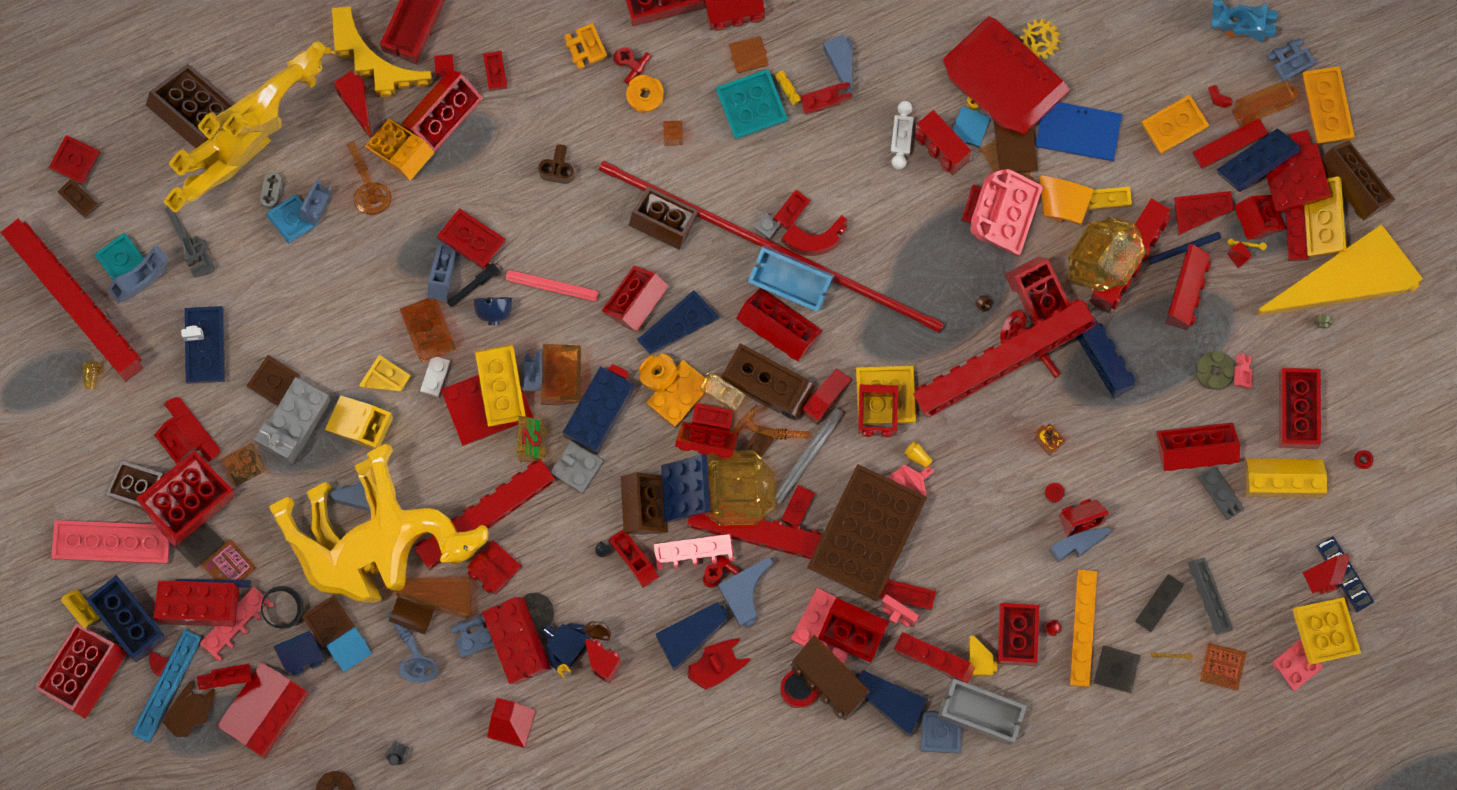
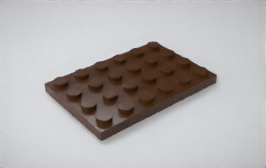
M857 464L807 569L878 602L927 497Z

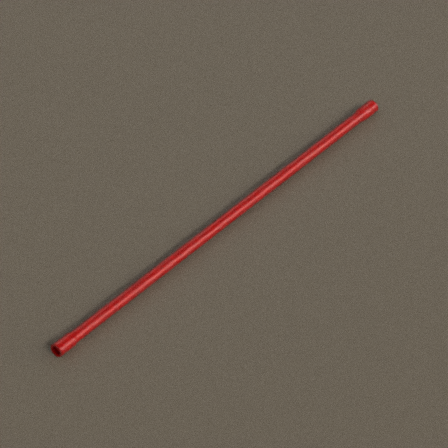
M604 160L599 167L600 172L622 180L640 190L645 191L649 186L699 210L697 217L760 247L768 246L835 275L833 282L907 316L929 329L940 333L943 328L944 322L880 294L620 170Z

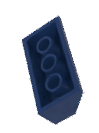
M1097 322L1098 325L1076 336L1110 395L1113 399H1116L1132 390L1136 380L1133 374L1126 370V363L1121 355L1118 356L1115 352L1116 346L1114 342L1106 337V330L1103 324Z

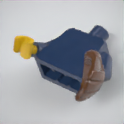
M591 621L586 625L577 623L562 624L558 630L548 624L542 632L543 635L550 639L546 644V654L549 663L563 679H565L564 672H572L570 668L585 650L587 638L591 640L589 638L591 637L609 641L611 638L609 627L602 622Z

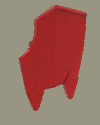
M740 638L726 640L705 647L702 657L697 662L688 666V679L707 690L742 669L751 659H736L732 648L740 642Z

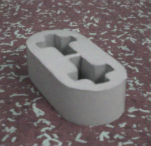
M275 172L268 173L265 176L260 195V201L267 209L277 206L282 188V179ZM275 178L278 183H274L273 189H271L269 180L271 181ZM272 193L271 197L274 201H270L267 204L265 198H268L269 194Z

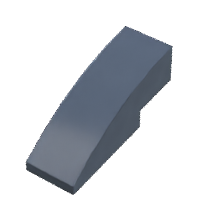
M1108 528L1094 529L1074 534L1050 547L1049 552L1058 563L1072 552L1079 558L1107 537L1111 531Z

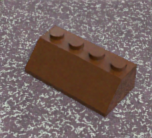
M1350 141L1331 148L1321 157L1325 173L1330 178H1341L1344 199L1352 205L1355 213L1363 221L1374 216L1396 200Z

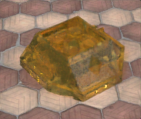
M1110 217L1102 221L1090 222L1068 256V279L1071 283L1098 292L1110 289L1116 285H1126L1146 254L1137 226Z
M735 450L732 458L726 459L712 454L707 459L710 513L704 515L708 516L718 525L759 524L775 509L773 470L754 450ZM733 484H739L741 488H735Z

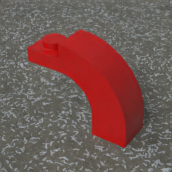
M841 215L828 231L820 235L807 234L793 224L782 236L781 243L795 253L805 256L826 254L841 243V238L838 234L841 236L848 228L846 226L847 219Z

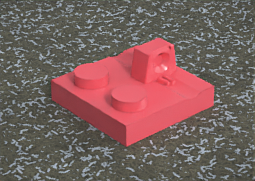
M887 594L885 595L881 608H883L882 611L886 615L890 616L889 621L896 624L899 620V623L903 626L914 628L918 622L919 615Z

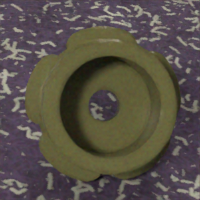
M1317 315L1316 321H1314L1315 324H1318V328L1324 329L1329 328V325L1333 324L1331 322L1332 317L1327 315Z

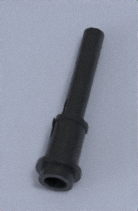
M494 263L488 264L486 269L475 276V280L450 298L447 304L453 307L479 285L483 286L494 276L497 277L500 271Z

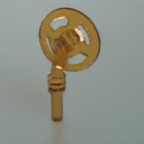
M354 141L347 143L355 161L354 166L364 183L354 194L355 207L360 212L368 215H375L385 211L392 199L390 190L381 183L371 182L367 172L368 168H365L367 165L361 159ZM380 188H382L385 191L386 196L383 195V192ZM361 197V201L363 202V204H365V206H362L359 203L358 198ZM379 201L383 202L382 205L376 208H372L373 204H376Z
M758 405L751 408L731 431V434H736L747 429L748 431L751 430L752 432L775 437V439L787 440V438H809L808 431H791L787 428H780L779 430V428L771 429L756 425L754 418L758 412Z

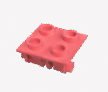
M1301 639L1275 659L1272 664L1276 670L1280 671L1293 691H1296L1323 668L1321 663L1309 666Z

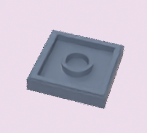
M922 712L921 752L960 753L961 727L938 719V712Z

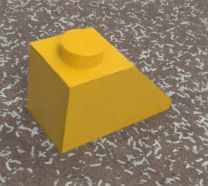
M970 636L969 662L975 667L972 677L992 678L993 672H997V661H993V654L975 636Z

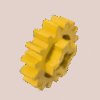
M1035 19L1034 25L1027 23L1028 30H1022L1025 36H1020L1021 39H1024L1023 44L1040 60L1041 57L1048 59V54L1054 56L1053 50H1059V47L1056 45L1062 42L1057 39L1061 33L1055 32L1058 27L1052 26L1053 22L1051 21L1046 23L1045 19H1041L1040 23ZM1042 27L1039 31L1034 32L1035 29ZM1035 36L1042 37L1046 43L1040 42ZM1048 47L1045 51L1039 52L1042 48Z

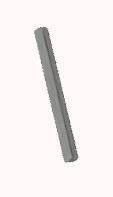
M835 408L772 496V501L775 504H781L843 416V412L840 409Z

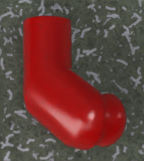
M1217 85L1208 87L1214 105L1222 108L1232 105V98L1221 95Z

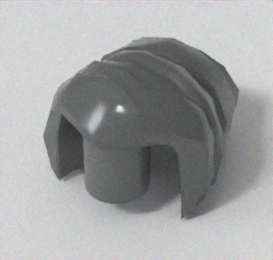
M395 740L392 747L387 750L385 757L393 766L402 765L406 762L409 747Z

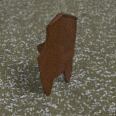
M191 681L183 689L163 721L164 725L175 737H188L195 726L206 723L214 698V689H211L204 698L192 693L194 681Z

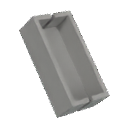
M957 679L949 681L944 696L946 700L941 704L937 716L938 719L1007 745L1015 743L1020 728L1018 724L1022 723L1027 708L1026 705Z

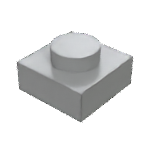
M765 213L754 229L770 240L781 225L775 222L773 217Z

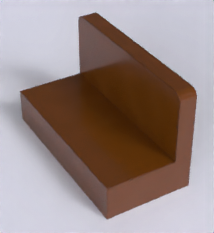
M398 594L389 622L425 635L435 607Z

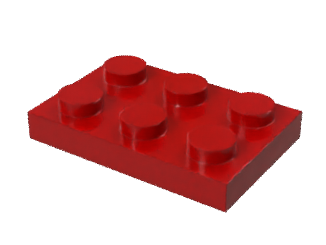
M460 208L437 235L438 240L483 270L506 241L504 237Z

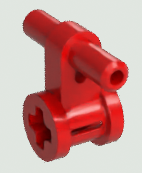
M623 47L615 51L613 54L614 63L618 66L626 65L631 69V72L624 80L626 84L629 85L633 78L643 72L644 66L651 58L648 52H645L637 62L633 59L634 55L630 48ZM625 53V60L621 59V54Z
M717 555V564H710L705 568L702 581L706 587L715 588L720 582L724 569L733 575L740 573L741 570L731 564L730 560L725 556Z

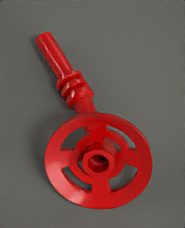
M1016 310L1007 317L1001 329V341L1007 338V332L1008 337L1012 339L1018 335L1017 333L1025 328V312ZM1048 353L1040 356L1039 361L1045 364L1054 378L1061 375L1048 357Z

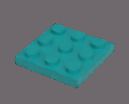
M769 69L715 87L735 140L788 122Z

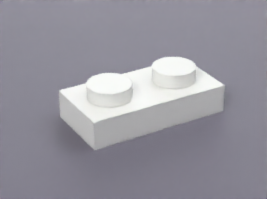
M431 356L420 389L421 393L439 398L440 389L443 387L451 363L450 360Z

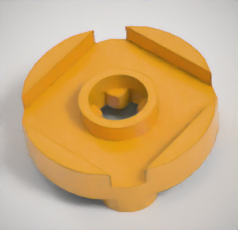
M640 75L630 81L626 91V98L628 104L636 112L649 113L656 110L663 103L664 91L658 79L648 77V75ZM642 90L650 92L647 98L640 96Z
M663 353L655 357L653 355L649 356L643 361L639 369L640 380L643 385L657 392H663L671 385L679 372L673 359ZM656 370H658V371L661 370V373L658 374V375H656V374H655V371H656Z

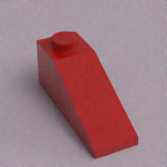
M836 368L804 406L802 414L818 425L852 379Z
M623 529L608 539L643 588L659 578L653 565L629 534L624 533Z

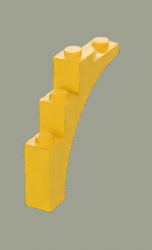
M350 6L332 8L336 56L349 58L351 55H354L356 75L359 74L361 78H369L371 75H374L377 96L382 98L391 97L396 94L395 87L407 89L415 85L427 87L429 84H433L431 71L403 69L384 61L373 53L363 42L356 30Z

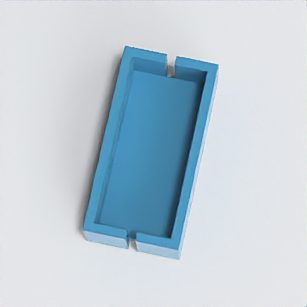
M763 246L756 260V263L761 264V266H754L748 283L819 312L827 296L825 293L829 291L835 275L768 246Z

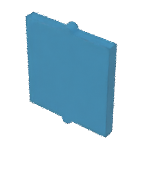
M962 106L953 131L965 144L968 143L980 147L991 118L979 113L978 110L973 111Z
M355 627L326 645L333 656V661L338 663L343 672L372 654L365 643V638L360 636Z

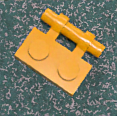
M593 23L576 29L578 36L576 38H572L570 33L564 35L566 48L570 50L573 56L571 59L576 64L578 70L585 68L583 60L587 58L590 65L608 58ZM579 44H581L584 49V52L579 53L576 47Z

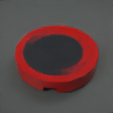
M793 671L787 673L780 684L782 699L793 708H806L813 704L818 696V692L810 690L805 684L807 680L802 675L798 677Z

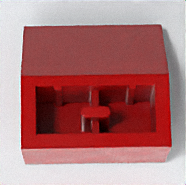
M587 638L585 643L592 673L610 684L622 665L619 654L612 649L605 650L602 646L603 644L593 638L591 641Z

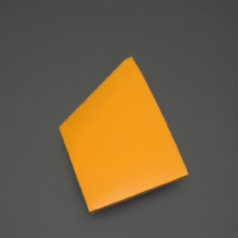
M1040 175L1039 182L1043 186L1041 198L1044 217L1060 223L1064 219L1081 226L1094 189L1070 181Z

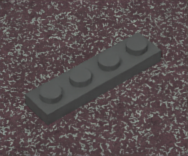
M1205 558L1188 562L1190 573L1195 580L1197 590L1201 595L1204 608L1208 613L1216 635L1232 631L1233 628Z

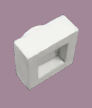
M188 326L186 329L181 330L184 341L204 340L203 331L198 326Z

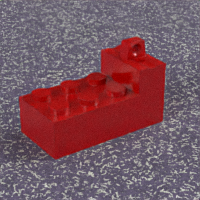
M1036 257L1004 274L1012 291L1017 292L1033 327L1036 321L1042 318L1046 320L1052 317L1051 314L1058 309L1063 311L1069 307V301L1047 258Z

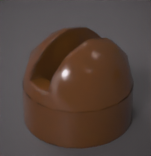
M981 295L978 300L976 299L975 304L979 310L986 312L991 308L992 300L985 295Z

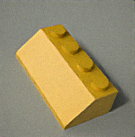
M1246 458V497L1324 498L1327 494V473L1323 459Z

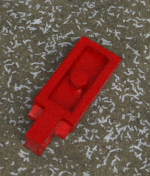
M250 664L211 670L210 674L197 676L199 690L252 681Z

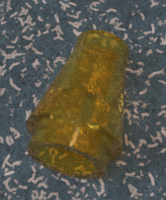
M83 362L81 370L85 389H96L100 370L98 362Z

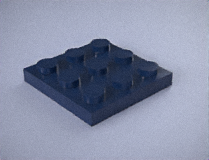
M698 455L661 465L664 522L670 523L710 513L707 455Z

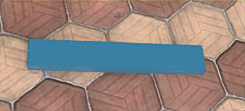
M186 629L183 630L132 735L148 743L151 742L203 639L201 636Z

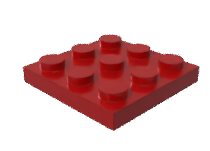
M1317 143L1300 148L1301 151L1266 174L1277 214L1332 197Z
M682 422L675 447L682 451H698L702 455L715 454L724 459L732 458L739 432Z

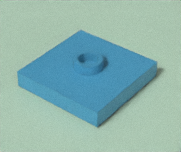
M297 194L271 209L265 215L288 244L316 227L298 218L304 202Z

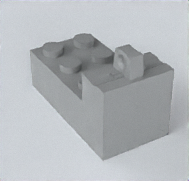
M295 377L267 425L263 424L254 439L259 448L293 466L331 402L329 395Z

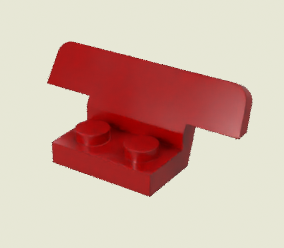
M175 397L166 401L164 405L173 417L165 421L154 436L176 464L180 463L191 451L197 448L208 462L215 459L220 453V448L182 399Z

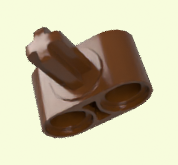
M562 144L556 145L553 160L544 159L539 163V175L543 180L562 184H569L574 180L572 165L564 162L567 146ZM545 167L552 168V171L549 173H544L542 170ZM568 170L571 173L569 176L564 177L561 175V172Z

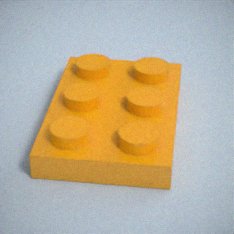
M1191 95L1182 98L1141 122L1160 155L1208 129L1210 126Z
M684 360L677 366L679 372L673 383L663 392L656 391L646 402L647 406L674 428L681 423L693 409L695 403H698L712 386L710 381Z

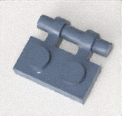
M1300 38L1287 42V45L1280 49L1276 48L1267 55V59L1270 62L1275 59L1278 60L1279 63L1274 65V69L1282 82L1316 65L1307 47L1301 51L1298 47L1303 45ZM1290 51L1293 53V55H1291L1288 58L1284 57V54Z
M476 615L474 619L465 622L460 621L457 622V625L450 627L453 634L461 632L462 637L455 639L461 658L495 647L488 628H484L482 624L485 623L483 615ZM477 626L479 631L467 634L466 629Z

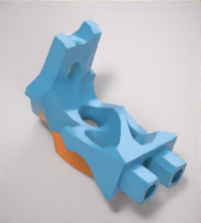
M1213 0L1211 28L1224 31L1228 37L1249 36L1263 43L1265 37H1275L1276 25L1266 23H1277L1278 11L1268 10V3L1257 7L1239 4V7L1228 8L1223 3V0ZM1236 17L1239 21L1233 22L1231 18Z

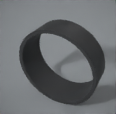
M274 587L264 595L261 601L262 617L269 625L275 628L285 629L292 627L300 620L303 614V601L300 595L290 587ZM273 592H287L295 599L297 614L291 623L284 626H276L266 619L263 613V603L267 596Z

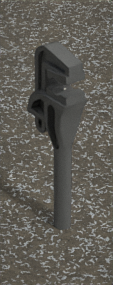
M167 206L165 210L182 242L187 265L190 267L194 263L200 262L198 266L190 269L192 275L196 278L211 274L214 270V265L207 253L206 241H201L198 236H194L193 241L190 240L176 213Z

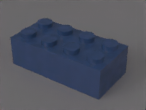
M600 366L563 430V436L597 455L632 395L634 384Z
M117 575L86 598V601L135 662H138L167 639Z

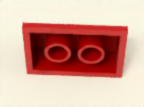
M705 0V10L710 30L721 31L729 26L740 27L747 22L758 23L765 19L763 0Z
M634 265L604 306L602 312L625 328L637 332L669 286L656 273Z
M836 597L818 639L871 663L889 621Z

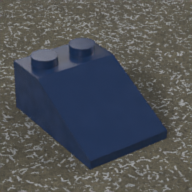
M310 631L273 646L289 676H299L304 673L305 669L310 667L311 669L318 668L322 665V662L326 661L317 639Z

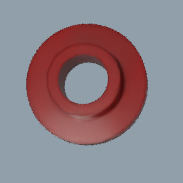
M1366 450L1358 451L1354 456V464L1359 469H1368L1373 464V456ZM1360 458H1366V463H1361Z

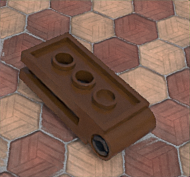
M741 343L720 382L778 413L781 412L785 417L795 421L798 419L815 388L811 382L807 381L808 379ZM743 369H748L751 373L747 374ZM760 378H765L768 382L763 383L760 381Z

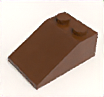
M121 460L106 492V496L143 510L136 501V498L165 474Z

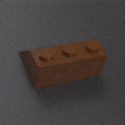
M648 186L632 211L629 226L680 250L688 237L699 210Z
M635 472L620 476L624 533L635 535L668 533L667 522H664L662 475Z

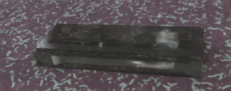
M1168 574L1135 622L1151 633L1184 585Z

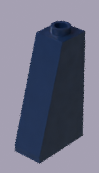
M716 602L655 634L673 671L678 669L727 622L726 616H728L724 605L720 606Z
M862 670L861 674L857 673L855 677L870 691L865 700L906 736L910 737L927 699Z

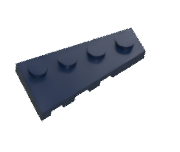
M693 290L639 337L637 342L651 355L720 318Z

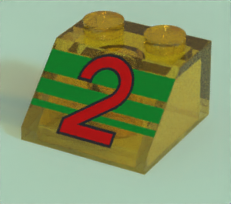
M519 416L516 452L519 462H533L535 460L538 462L542 460V457H546V446H543V438H547V427H544L543 421Z

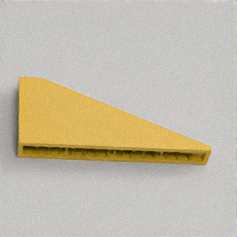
M1381 224L1346 248L1345 252H1340L1263 305L1256 314L1264 316L1402 295L1408 291L1412 293L1420 287L1419 284L1423 278Z

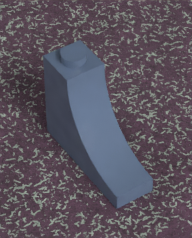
M770 557L718 584V588L740 628L743 626L748 628L756 623L757 614L753 605V593L761 576L773 567Z

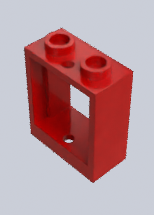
M860 384L858 434H862L863 437H873L874 434H881V437L885 438L893 437V435L897 434L898 386ZM864 396L893 397L892 428L863 427Z

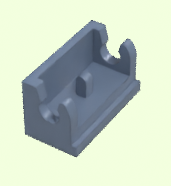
M316 179L305 199L298 217L316 226L332 196L330 194L331 187L323 188L321 186L322 182Z
M537 349L535 357H530L529 350L525 352V360L522 362V390L541 391L542 349Z

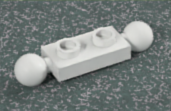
M908 101L899 103L897 109L901 115H895L891 153L896 154L892 159V166L897 170L905 168L907 161L904 155L910 154L914 117H908L913 109Z

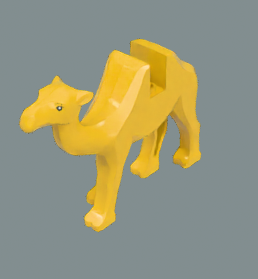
M314 42L307 50L301 51L292 60L288 61V67L276 73L256 91L251 92L216 116L211 112L203 118L198 128L208 140L190 153L183 149L178 151L169 162V166L179 176L199 168L206 170L200 175L187 177L182 189L179 187L173 188L164 199V203L173 212H179L183 206L197 200L213 187L232 178L246 163L270 143L271 140L267 136L282 127V120L278 116L282 97L297 82L305 83L311 89L315 86V77L322 70L321 59L326 52V46L322 42Z
M388 444L367 453L368 459L354 466L365 489L366 499L371 510V520L353 528L342 539L336 534L329 521L327 498L332 490L330 483L324 482L306 492L312 506L311 529L317 541L304 534L297 527L291 515L295 504L292 498H283L269 506L286 541L290 543L299 559L309 585L324 593L345 595L355 601L369 604L382 601L370 573L376 574L380 572L388 589L395 591L403 589L409 551L416 540L423 534L432 533L436 537L442 553L440 561L443 563L451 562L452 566H455L472 557L478 548L488 541V528L481 525L476 530L458 533L451 520L439 510L431 508L402 510L396 500L394 484L388 470L387 462L393 452V448Z

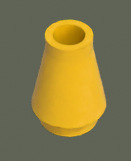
M914 441L904 451V454L907 455L906 458L918 463L925 469L933 460L919 443L916 444Z

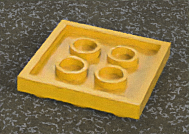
M914 366L856 367L858 411L860 384L898 386L897 424L916 423L915 397L913 395L915 393ZM864 396L863 425L892 424L893 397Z
M1344 597L1292 609L1309 666L1361 654Z

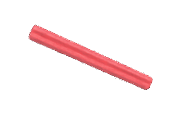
M508 270L506 274V281L594 302L598 298L597 290Z

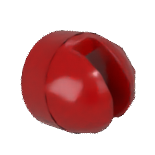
M1058 620L1049 621L1044 626L1050 636H1056V633L1060 634L1061 625Z

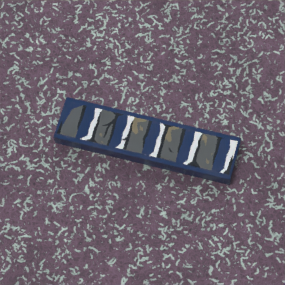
M1334 536L1316 546L1324 561L1344 554ZM1348 562L1343 581L1339 585L1357 613L1373 604L1374 601L1354 568Z

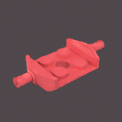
M902 465L900 469L887 478L926 496L924 481L925 478L934 473V470L929 466L920 473L906 465Z

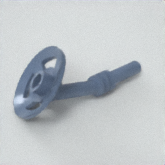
M392 611L386 615L388 619L390 618ZM392 623L399 632L398 636H401V640L407 643L413 657H409L400 663V675L404 679L415 683H424L434 679L438 674L437 664L433 660L421 656L413 640L414 636L410 635L411 632H408V628ZM412 660L409 665L404 666L408 661ZM428 667L432 668L433 670L426 675L425 672L428 670Z

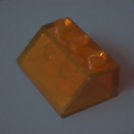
M543 344L540 405L560 406L580 402L581 345Z

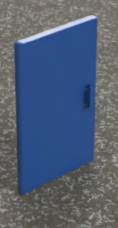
M1059 102L1040 120L1035 147L1114 162L1122 114Z

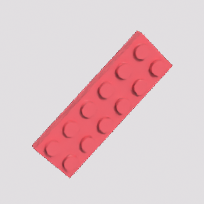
M54 521L51 557L53 560L169 564L170 541L160 532L155 524Z

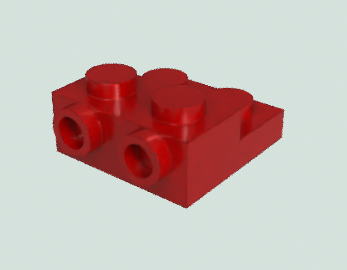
M493 540L481 554L479 553L469 563L467 574L474 581L477 579L483 583L481 587L487 593L493 592L496 595L522 566Z

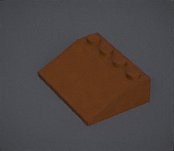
M189 64L152 89L146 102V106L194 148L199 147L208 140L198 128L203 118L211 112L217 116L234 105L231 100Z
M815 635L807 642L791 663L792 671L798 677L802 675L807 680L805 682L807 687L812 691L816 690L820 695V700L826 705L829 704L833 708V713L844 721L863 704L870 692Z

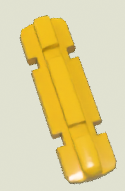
M783 70L778 72L775 78L780 83L787 97H790L791 104L796 105L801 102L799 94L796 93L791 81L787 79L786 73Z

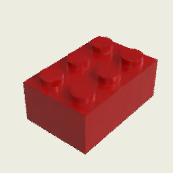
M934 110L916 124V141L921 146L925 145L929 155L933 159L937 158L941 163V168L946 173L950 172L953 176L970 161L972 150Z
M1000 603L997 664L1037 665L1040 605Z

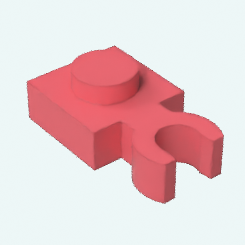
M1237 354L1236 361L1238 366L1235 367L1234 386L1251 389L1252 369H1249L1251 356Z

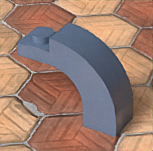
M159 245L152 247L145 259L136 268L114 278L108 287V291L117 303L136 296L153 284L167 269L165 265L169 261L168 257Z

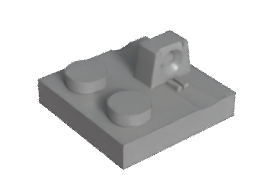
M571 441L551 470V474L583 494L604 462Z

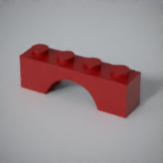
M904 632L901 633L894 647L899 656L915 663L919 662L930 666L950 679H957L968 684L975 671V667L971 662Z

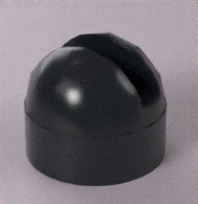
M602 541L595 547V553L599 557L608 556L612 552Z

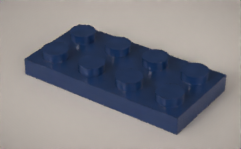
M1277 128L1219 167L1217 172L1225 181L1241 192L1301 150L1297 143Z
M223 306L184 308L185 329L188 326H198V328L202 329L204 340L185 341L186 383L225 382Z

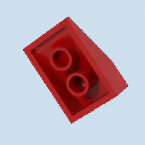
M351 70L333 84L337 95L370 138L372 137V129L365 93L367 88L359 74L355 75Z
M1087 499L1080 502V506L1073 508V505L1063 508L1059 518L1066 536L1069 537L1103 525L1109 513L1097 499L1093 501Z

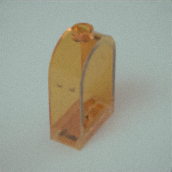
M1289 81L1280 82L1236 100L1232 113L1240 128L1258 118L1262 119L1289 107L1297 101L1296 96L1299 95V91L1296 85L1291 86Z

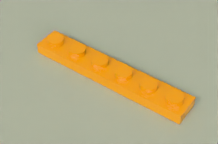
M1077 570L1069 686H1090L1097 571Z

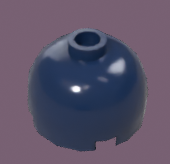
M512 297L474 299L475 313L480 320L488 322V325H500L499 321L506 320L511 313Z

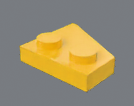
M379 355L359 386L402 392L412 376Z

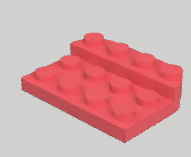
M1009 169L990 172L983 183L972 216L971 233L981 242H989L1015 256H1020L1043 186Z

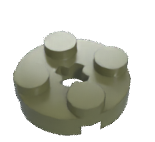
M1220 351L1209 352L1203 355L1196 367L1198 382L1204 388L1212 390L1226 388L1231 383L1235 374L1232 360ZM1214 366L1220 369L1218 376L1210 373L1212 371L1211 367Z

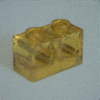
M711 373L707 374L699 387L700 391L728 409L735 411L746 395Z

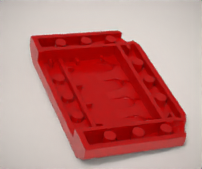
M990 16L951 50L942 61L947 70L949 80L1003 130L1018 132L1022 136L1070 92L1066 83L999 21Z

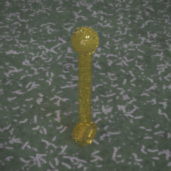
M1151 653V657L1185 658L1186 660H1191L1192 654Z

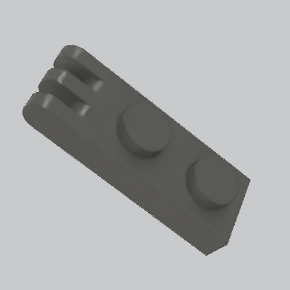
M1215 467L1198 477L1226 520L1231 519L1227 511H1230L1233 516L1237 515L1234 509L1235 506L1239 512L1244 510Z

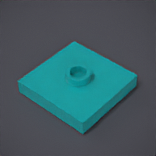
M125 232L94 254L112 280L130 272L145 259Z

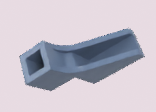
M361 481L354 483L352 487L339 486L335 488V491H331V496L335 502L371 513Z

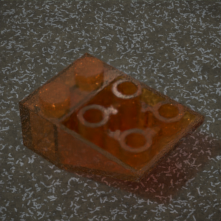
M426 298L400 309L420 363L456 349L437 300Z

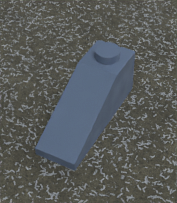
M841 34L823 43V51L840 83H850V88L845 89V93H852L853 45L849 38L846 39L844 34Z
M443 242L438 244L428 280V298L447 301L457 252Z

